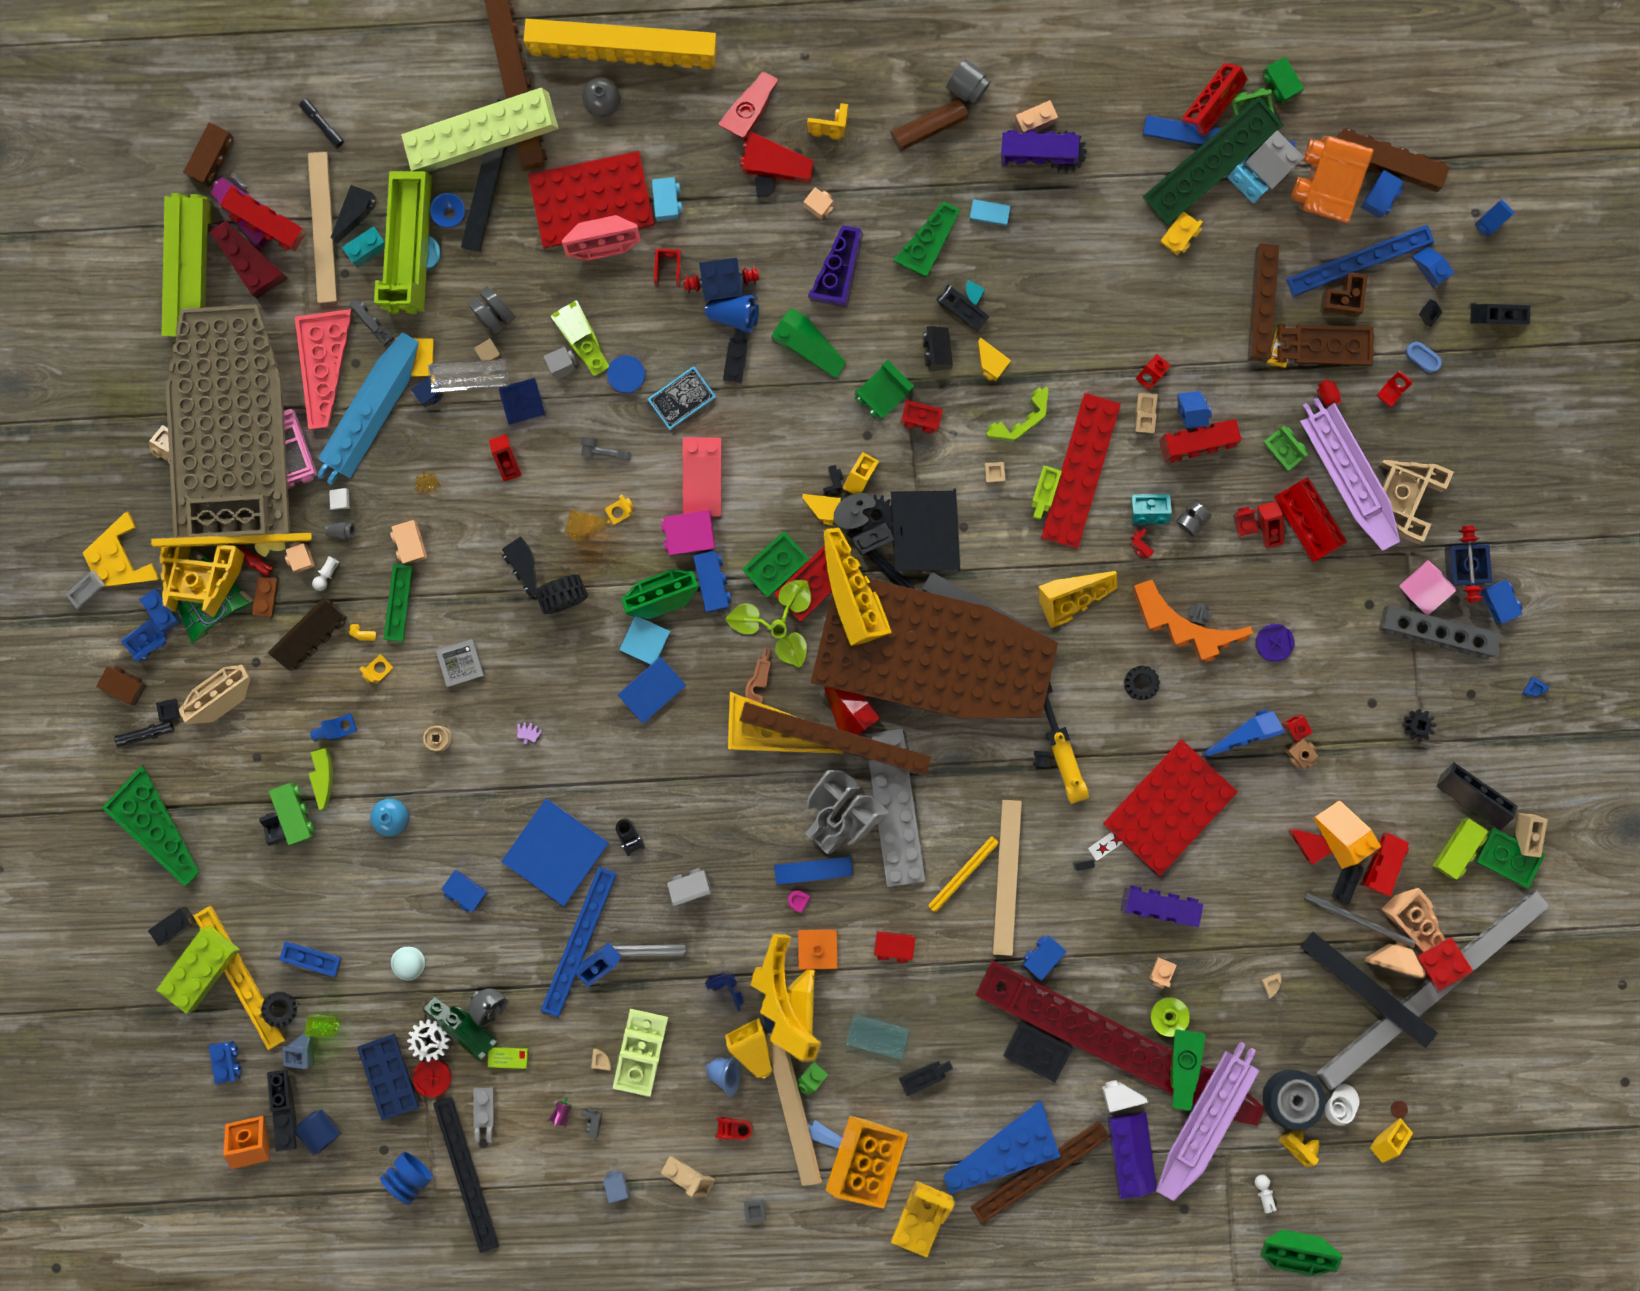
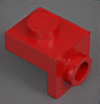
M1145 529L1137 530L1130 538L1133 540L1130 546L1135 549L1134 553L1142 559L1144 557L1146 559L1150 558L1155 552L1140 540L1147 531Z

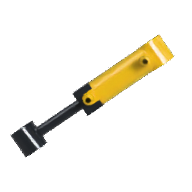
M1050 681L1047 694L1053 693ZM1046 694L1044 710L1052 731L1045 734L1056 759L1070 804H1074L1088 799L1089 793L1074 756L1066 727L1059 729L1048 695Z

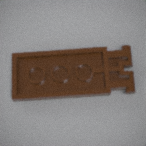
M1279 324L1277 342H1285V346H1277V363H1285V359L1295 360V364L1372 366L1374 327L1297 325L1296 328H1285V324Z

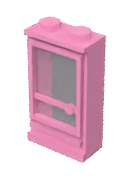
M289 409L284 411L287 481L288 489L296 486V483L301 481L302 483H307L314 480L313 477L317 476V472L296 413Z

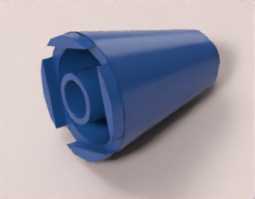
M746 295L710 300L705 305V315L714 322L746 333H754L755 330H752V327L757 326L759 317V305L755 304V300H758V297L756 295Z

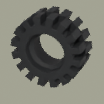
M1143 665L1132 668L1124 679L1126 693L1131 698L1137 700L1152 698L1160 688L1159 675L1149 666ZM1138 676H1145L1149 680V686L1144 691L1138 690L1135 686V680Z
M286 992L270 994L265 998L261 1007L264 1021L272 1027L280 1028L290 1024L297 1013L295 999ZM276 1002H282L287 1007V1012L282 1017H275L271 1012V1008Z

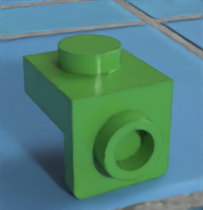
M813 1062L801 1077L796 1080L799 1091L809 1096L819 1087L828 1074Z

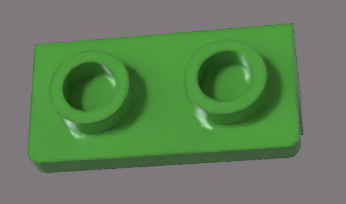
M1261 88L1255 90L1253 94L1247 95L1245 92L1236 95V98L1231 102L1234 117L1259 96L1274 113L1270 97L1272 94L1271 89Z
M1282 426L1267 438L1263 444L1287 472L1308 456L1306 447L1301 442L1298 443L1294 438L1295 434L1288 427Z

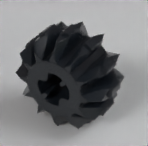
M1417 709L1416 713L1414 711L1409 712L1410 717H1404L1408 723L1402 724V727L1408 728L1404 731V734H1410V740L1416 738L1417 742H1421L1422 739H1429L1428 734L1433 735L1435 733L1431 727H1436L1437 725L1435 723L1431 724L1434 716L1428 717L1429 711L1422 713L1421 709ZM1418 722L1422 723L1420 729H1417L1416 727L1418 725Z

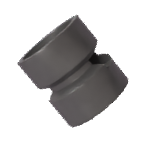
M1192 501L1186 508L1187 513H1182L1175 522L1184 532L1195 537L1201 530V524L1205 525L1212 515L1201 504Z

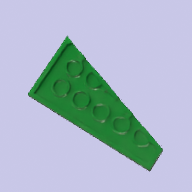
M141 765L101 808L184 887H187L200 871L144 765Z

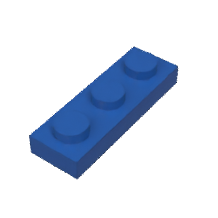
M288 941L284 942L279 958L280 961L333 977L337 975L342 957Z

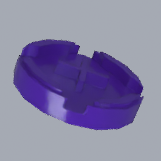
M1270 624L1258 632L1255 646L1263 659L1270 662H1279L1286 659L1293 651L1294 637L1292 632L1283 625Z

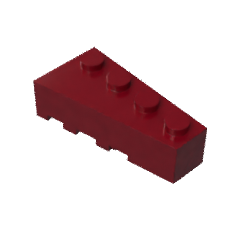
M227 221L210 231L250 294L256 299L288 279Z

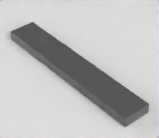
M931 572L922 588L929 593L988 606L1032 629L1028 624Z

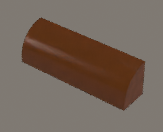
M957 99L890 131V134L899 152L966 121L969 114L961 100Z

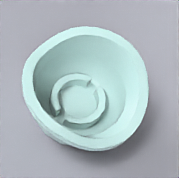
M414 947L400 948L391 958V968L394 974L403 980L416 979L421 975L425 967V958L422 952Z

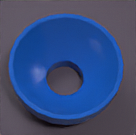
M441 194L431 204V217L437 225L443 228L456 227L465 217L464 203L455 194ZM452 208L455 210V215L453 218L448 219L444 216L445 210Z

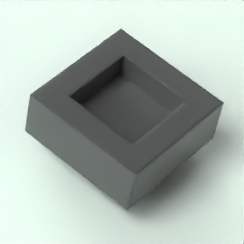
M764 1199L744 1202L746 1223L766 1220Z

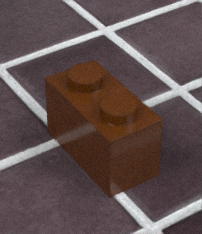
M115 665L114 668L107 666L96 687L129 705H136L146 684L142 683V679L132 674L130 677L125 674L126 670Z

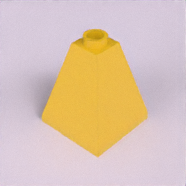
M760 1018L725 1035L729 1052L757 1078L761 1077L763 1079L771 1074L772 1069Z

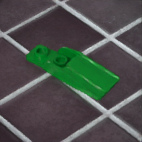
M1176 1029L1174 1032L1170 1068L1171 1087L1174 1088L1172 1108L1187 1111L1192 1109L1193 1092L1196 1089L1206 1037L1204 1033Z

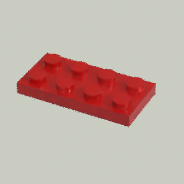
M825 545L783 585L785 586L795 580H805L808 582L811 593V602L808 608L801 612H794L789 608L791 613L800 622L832 592ZM783 586L774 594L777 598H779V592Z

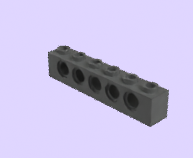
M1393 606L1384 607L1379 629L1385 630L1384 634L1395 636L1400 634L1403 635V639L1414 641L1416 638L1422 640L1421 643L1426 645L1436 643L1440 644L1442 649L1452 650V648L1459 649V653L1467 655L1475 653L1478 654V658L1489 660V657L1496 656L1501 637L1500 633ZM1400 619H1403L1406 623L1404 629L1398 625ZM1419 623L1424 626L1422 634L1417 630ZM1438 628L1443 632L1442 638L1436 636ZM1456 633H1459L1461 635L1462 639L1460 643H1457L1455 641L1454 637ZM1475 638H1478L1480 641L1478 648L1473 644Z

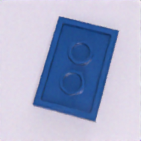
M660 656L617 695L639 720L644 723L683 689L686 684Z

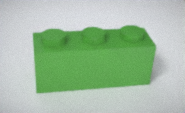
M288 783L270 790L269 794L288 845H294L315 837L313 833L315 832V827L307 817L309 813L305 803H302L300 798L302 796L300 787L295 785V783Z

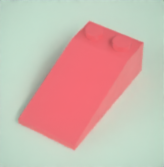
M683 438V514L710 510L711 517H721L722 439Z

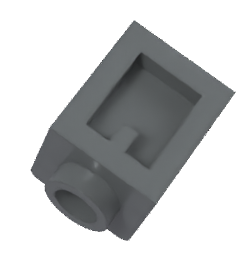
M586 1108V1110L581 1112L580 1117L591 1118V1121L588 1120L586 1132H589L588 1138L596 1139L599 1134L602 1113H598V1110L594 1108Z

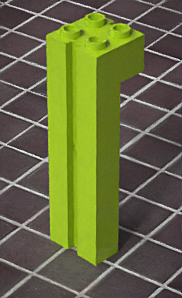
M389 171L383 282L375 280L374 303L380 306V309L388 310L390 314H399V311L406 310L407 314H417V311H424L432 176L426 171Z
M171 193V197L164 196L162 336L177 337L176 330L180 309L206 307L208 224L213 225V202L207 200V197L202 195L190 194V198H188V196L183 194Z

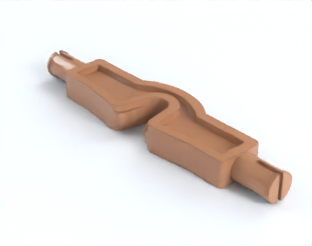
M764 648L761 659H758L754 676L748 681L745 690L746 698L758 703H762L763 696L755 694L753 688H765L767 686L768 672L771 665L769 657L772 651L768 649L767 656H765L767 648Z

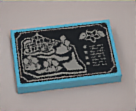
M693 366L649 397L648 401L668 429L671 430L714 400L716 396Z

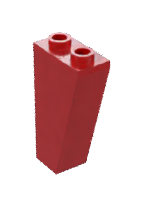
M749 132L748 138H744L743 149H746L745 156L741 155L740 160L743 174L811 183L812 159L753 132Z

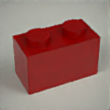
M876 931L874 955L878 956L877 959L889 961V957L897 958V962L908 963V960H913L915 936Z

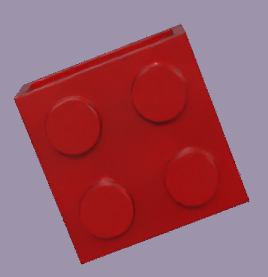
M1452 937L1417 956L1422 970L1437 993L1442 992L1473 973V969Z

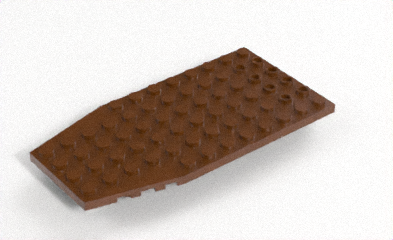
M868 578L870 581L868 585L873 593H877L892 633L864 644L851 646L832 593L812 674V684L959 719L1042 717L1058 642L988 606Z

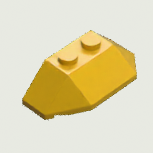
M806 969L787 988V993L796 1017L812 1035L815 971Z

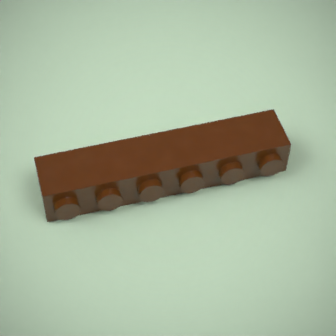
M1349 128L1342 129L1337 135V139L1373 149L1368 165L1369 169L1380 173L1385 170L1400 180L1437 193L1444 186L1450 166L1445 165V162L1441 160L1433 161L1424 154H1414L1403 147L1396 148L1391 146L1392 144L1389 142H1379L1374 140L1372 136L1359 135Z
M1260 243L1256 248L1247 361L1267 362L1271 358L1279 245Z

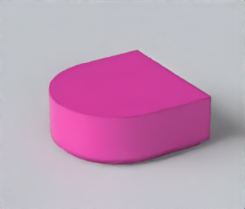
M800 890L793 891L788 897V904L792 909L802 913L811 896Z

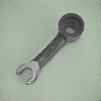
M582 437L581 445H583L581 456L593 458V454L630 460L631 452L596 447L597 439Z

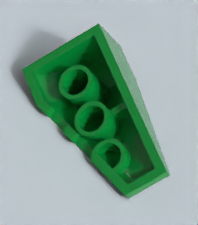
M790 308L771 335L772 341L836 379L846 364V361L810 319L793 308Z

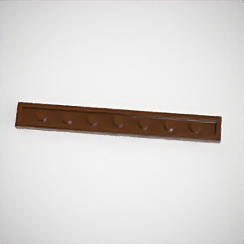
M1098 1120L1058 1147L1060 1157L1027 1168L972 1205V1211L980 1223L983 1224L1111 1137Z

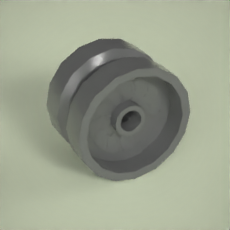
M486 286L480 292V296L486 304L484 305L478 298H473L467 305L486 328L488 327L495 335H498L504 328L497 318L500 317L505 323L509 324L516 316Z

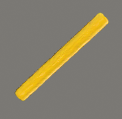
M990 837L930 902L928 907L933 912H937L995 849L999 842L994 837Z

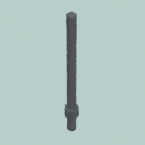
M1308 892L1304 897L1305 900L1318 905V908L1322 910L1327 909L1406 946L1414 948L1416 941L1329 902L1330 900L1324 897L1319 898Z

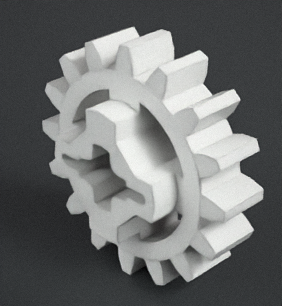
M427 1019L426 1024L423 1020L419 1021V1027L417 1025L413 1026L415 1032H409V1035L412 1036V1039L407 1040V1042L412 1043L409 1050H415L413 1056L420 1055L419 1060L421 1061L425 1057L427 1062H431L432 1057L438 1060V1054L444 1056L445 1052L443 1049H449L446 1042L451 1041V1038H446L447 1033L438 1026L436 1021L433 1024L431 1019ZM430 1027L426 1033H420L422 1029ZM437 1032L440 1033L442 1041L438 1039ZM431 1035V1040L435 1043L427 1045V1041L423 1037H430ZM417 1040L421 1044V1049L417 1046ZM431 1048H439L436 1052L428 1054Z

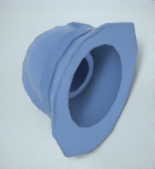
M734 1056L726 1059L721 1057L715 1058V1060L710 1061L706 1065V1074L710 1081L724 1090L725 1094L729 1097H733L738 1090L741 1075L740 1062Z

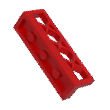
M1224 63L1182 117L1183 123L1194 125L1199 135L1206 136L1248 81L1243 68ZM1227 70L1231 71L1230 74L1223 76ZM1221 84L1218 89L1212 91L1214 86ZM1210 98L1207 103L1201 105L1204 100ZM1200 112L1195 119L1191 118L1193 114Z

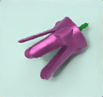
M568 1098L565 1099V1102L557 1101L556 1108L547 1122L555 1121V1126H558L561 1122V1125L566 1129L568 1113L572 1105L566 1103Z

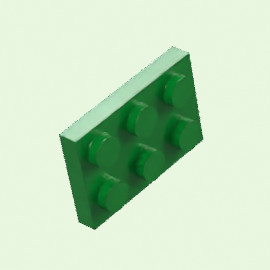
M783 531L743 567L742 571L768 598L810 559L788 534Z
M1491 827L1487 840L1482 845L1474 862L1529 889L1546 854L1542 853L1541 857L1524 856L1521 853L1517 839Z

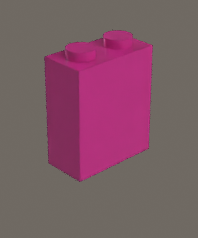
M710 510L663 517L664 521L661 522L662 533H666L667 540H664L665 552H669V555L716 549Z

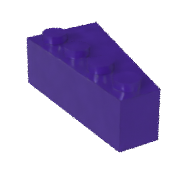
M1008 130L1002 133L1001 166H1007L1008 162L1025 165L1028 161L1038 165L1047 163V160H1051L1052 164L1078 163L1080 135H1076L1073 132H1066L1062 135L1052 131L1045 132V134H1037L1036 131L1018 133L1016 130Z

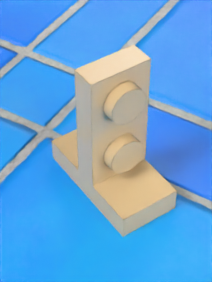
M669 1156L661 1172L662 1175L686 1189V1194L691 1197H707L715 1182L714 1178L703 1176L673 1156Z

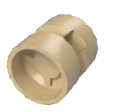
M431 726L425 731L423 740L426 747L430 750L444 751L452 744L453 737L450 730L446 727Z

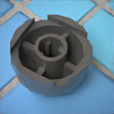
M597 77L585 85L582 99L589 113L599 117H606L617 110L620 94L617 86L611 80Z
M491 988L476 991L471 997L469 1013L472 1020L483 1028L496 1020L494 1016L498 1011L500 1015L502 1014L508 1000L498 990Z

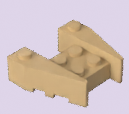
M1383 460L1379 463V467L1389 471L1382 487L1391 501L1398 535L1420 545L1425 541L1431 527L1430 523L1414 517L1426 486L1442 493L1447 489L1454 471L1437 464Z

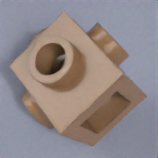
M1304 738L1296 741L1285 750L1290 757V763L1295 768L1299 767V769L1310 768L1316 763L1314 759L1318 757L1315 753L1317 749L1312 743H1307Z

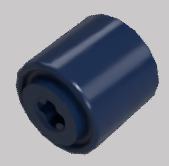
M322 1109L314 1111L297 1125L298 1128L294 1131L313 1156L325 1149L342 1134Z

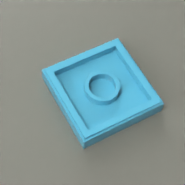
M634 617L619 650L648 664H652L659 658L670 631L643 618Z

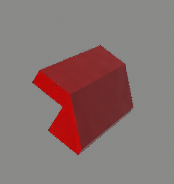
M1309 477L1274 496L1312 562L1317 561L1347 543L1346 538Z

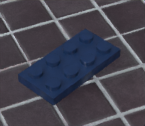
M395 1033L357 1047L381 1121L420 1107Z

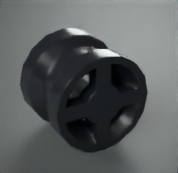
M1034 751L1035 761L1033 766L1052 767L1050 759L1053 756V752Z

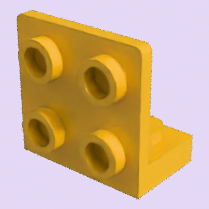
M840 103V110L836 109L835 121L808 118L807 132L816 137L829 135L832 139L845 138L848 104Z

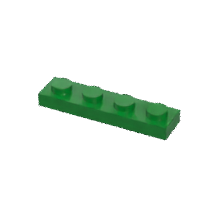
M393 564L383 640L404 642L413 566Z

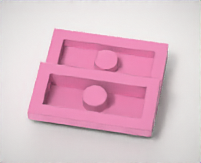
M1429 560L1400 584V588L1426 615L1432 613L1456 592V587Z

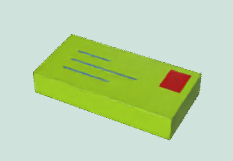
M492 1047L488 1052V1067L527 1069L528 1048Z

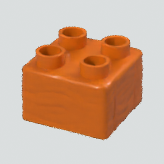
M1323 136L1320 141L1310 139L1303 162L1312 165L1307 179L1297 177L1290 199L1299 202V209L1305 212L1348 224L1373 149L1331 136Z

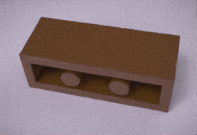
M209 122L183 173L188 178L209 187L210 183H213L216 179V172L219 166L221 167L225 161L227 150H230L233 146V135L229 131Z

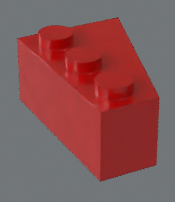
M1383 832L1379 841L1381 847L1374 852L1360 885L1378 894L1391 897L1403 859L1409 851V842Z

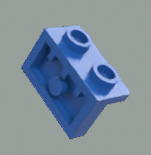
M234 1040L209 1045L215 1084L233 1082L240 1079L241 1066L237 1064L238 1048L237 1045H234Z

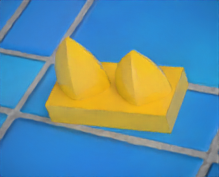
M1291 1130L1289 1133L1282 1134L1278 1141L1305 1168L1317 1164L1319 1161L1316 1157L1319 1151V1140H1311L1304 1145L1302 1143L1304 1138L1303 1130Z

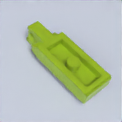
M1043 465L1032 499L1031 507L1035 508L1033 518L1040 520L1043 511L1048 512L1051 507L1061 470Z

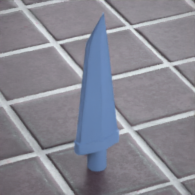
M814 1120L812 1125L807 1123L811 1140L839 1149L842 1137Z

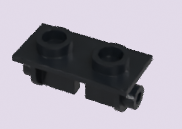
M1356 864L1343 868L1331 897L1349 904L1364 868Z

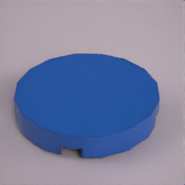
M622 355L610 363L607 370V378L610 385L616 391L623 394L633 393L643 385L645 369L637 358L630 355Z

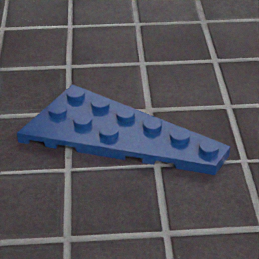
M1041 1100L943 1175L949 1194L1060 1157Z

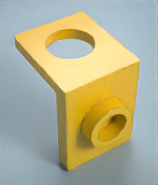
M621 495L619 496V501L605 508L613 525L634 514L631 510L634 506L629 497L625 499ZM615 507H620L623 510V514L619 518L612 515V510Z
M380 654L367 667L362 666L359 670L363 673L362 677L368 683L378 684L394 667ZM378 662H383L386 666L383 673H377L375 670V665Z

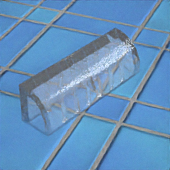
M504 359L428 364L429 382L432 392L508 387V368Z

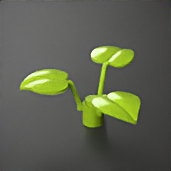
M795 580L783 586L779 592L778 599L786 608L782 619L773 621L771 625L762 619H758L760 615L759 610L750 603L740 604L726 617L727 623L734 630L742 634L756 633L759 629L758 622L762 623L768 630H771L775 638H781L777 641L775 647L777 656L782 661L799 668L803 665L807 654L806 641L797 632L787 636L785 621L789 608L794 612H801L810 605L811 593L807 581Z

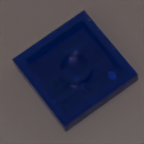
M535 378L498 388L508 425L546 415Z

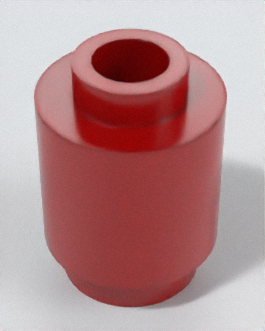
M1327 379L1318 384L1319 388L1316 391L1324 405L1330 407L1334 403L1337 405L1342 402L1341 394L1334 381L1329 382Z

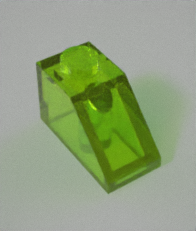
M314 1013L308 1016L304 1036H335L341 1026V1021H338L339 1016L323 1013Z

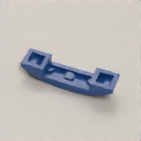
M851 856L774 865L776 884L853 875Z

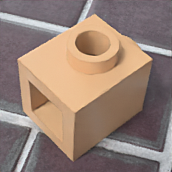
M814 187L803 202L804 208L821 220L824 216L828 217L834 209L832 207V196L826 191L821 192L816 187Z
M296 542L290 545L291 548L286 549L287 555H285V560L288 566L292 567L293 572L299 573L315 567L308 545Z

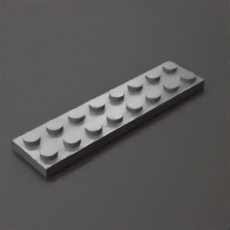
M903 729L865 734L866 738L906 749ZM868 759L874 798L888 810L886 817L878 824L887 887L925 882L909 771Z

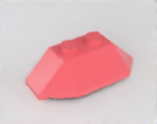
M615 215L578 223L562 240L566 257L589 261L625 253L636 243H639L641 239L637 224Z

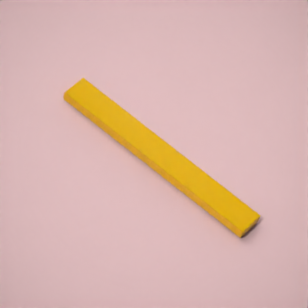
M311 533L151 539V546L153 548L292 543L310 542L312 538Z
M212 906L193 915L200 929L211 925L231 941ZM237 953L224 972L266 1048L270 1050L286 1041V1038L279 1027H272L264 1021L261 1014L264 998L240 955Z

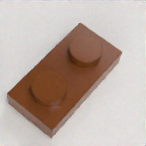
M257 578L252 615L273 617L278 579Z

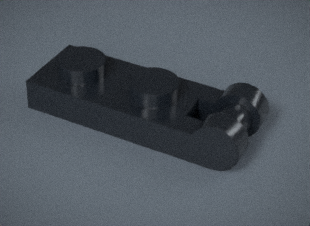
M947 285L944 289L945 292L942 296L939 295L936 301L978 333L990 316L952 286ZM950 296L955 298L952 303L948 301Z

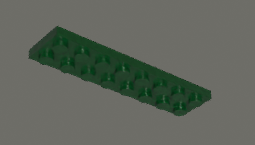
M1259 96L1142 198L1167 226L1268 140L1276 131L1284 126L1283 123Z

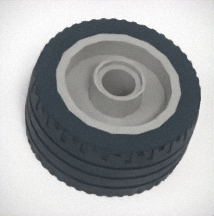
M1293 1069L1283 1070L1274 1074L1265 1084L1262 1094L1263 1107L1270 1119L1279 1126L1290 1130H1304L1316 1124L1323 1115L1326 1105L1325 1093L1320 1083L1310 1074Z

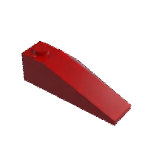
M824 687L839 730L859 735L880 719L862 695Z

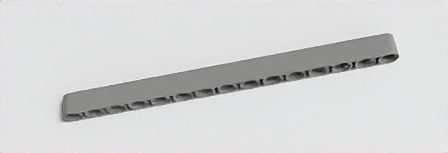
M1537 890L1528 893L1461 950L1473 971L1549 907V904ZM1426 979L1400 1003L1419 1017L1461 981L1437 993L1429 979ZM1384 1015L1317 1072L1318 1077L1329 1090L1334 1089L1403 1030Z

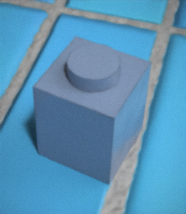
M618 1170L607 1173L603 1182L609 1203L628 1198L630 1194L624 1172L619 1173Z

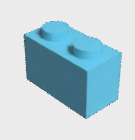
M675 177L652 179L656 220L679 219V213H682V204L677 200V195H680V184L676 183Z

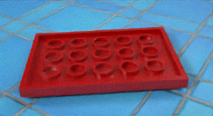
M639 151L528 174L544 249L563 245L562 240L578 223L605 217L619 216L637 224L638 229L655 226Z
M1180 739L1110 814L1103 824L1158 876H1161L1238 791Z

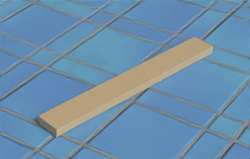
M308 153L317 302L319 304L338 302L334 241L330 238L333 232L328 153Z
M1002 800L993 954L1013 955L1022 801Z
M772 1033L765 1034L766 1044L802 1186L819 1184L822 1180L790 1053L771 1042Z

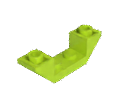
M1039 387L1031 394L1033 397L1030 399V402L1038 413L1035 411L1030 413L1026 417L1027 421L1021 425L1019 422L1010 429L1012 433L1008 431L1002 422L998 424L994 422L986 429L988 432L985 434V437L987 439L1015 442L1045 418L1049 389L1047 387L1044 389Z

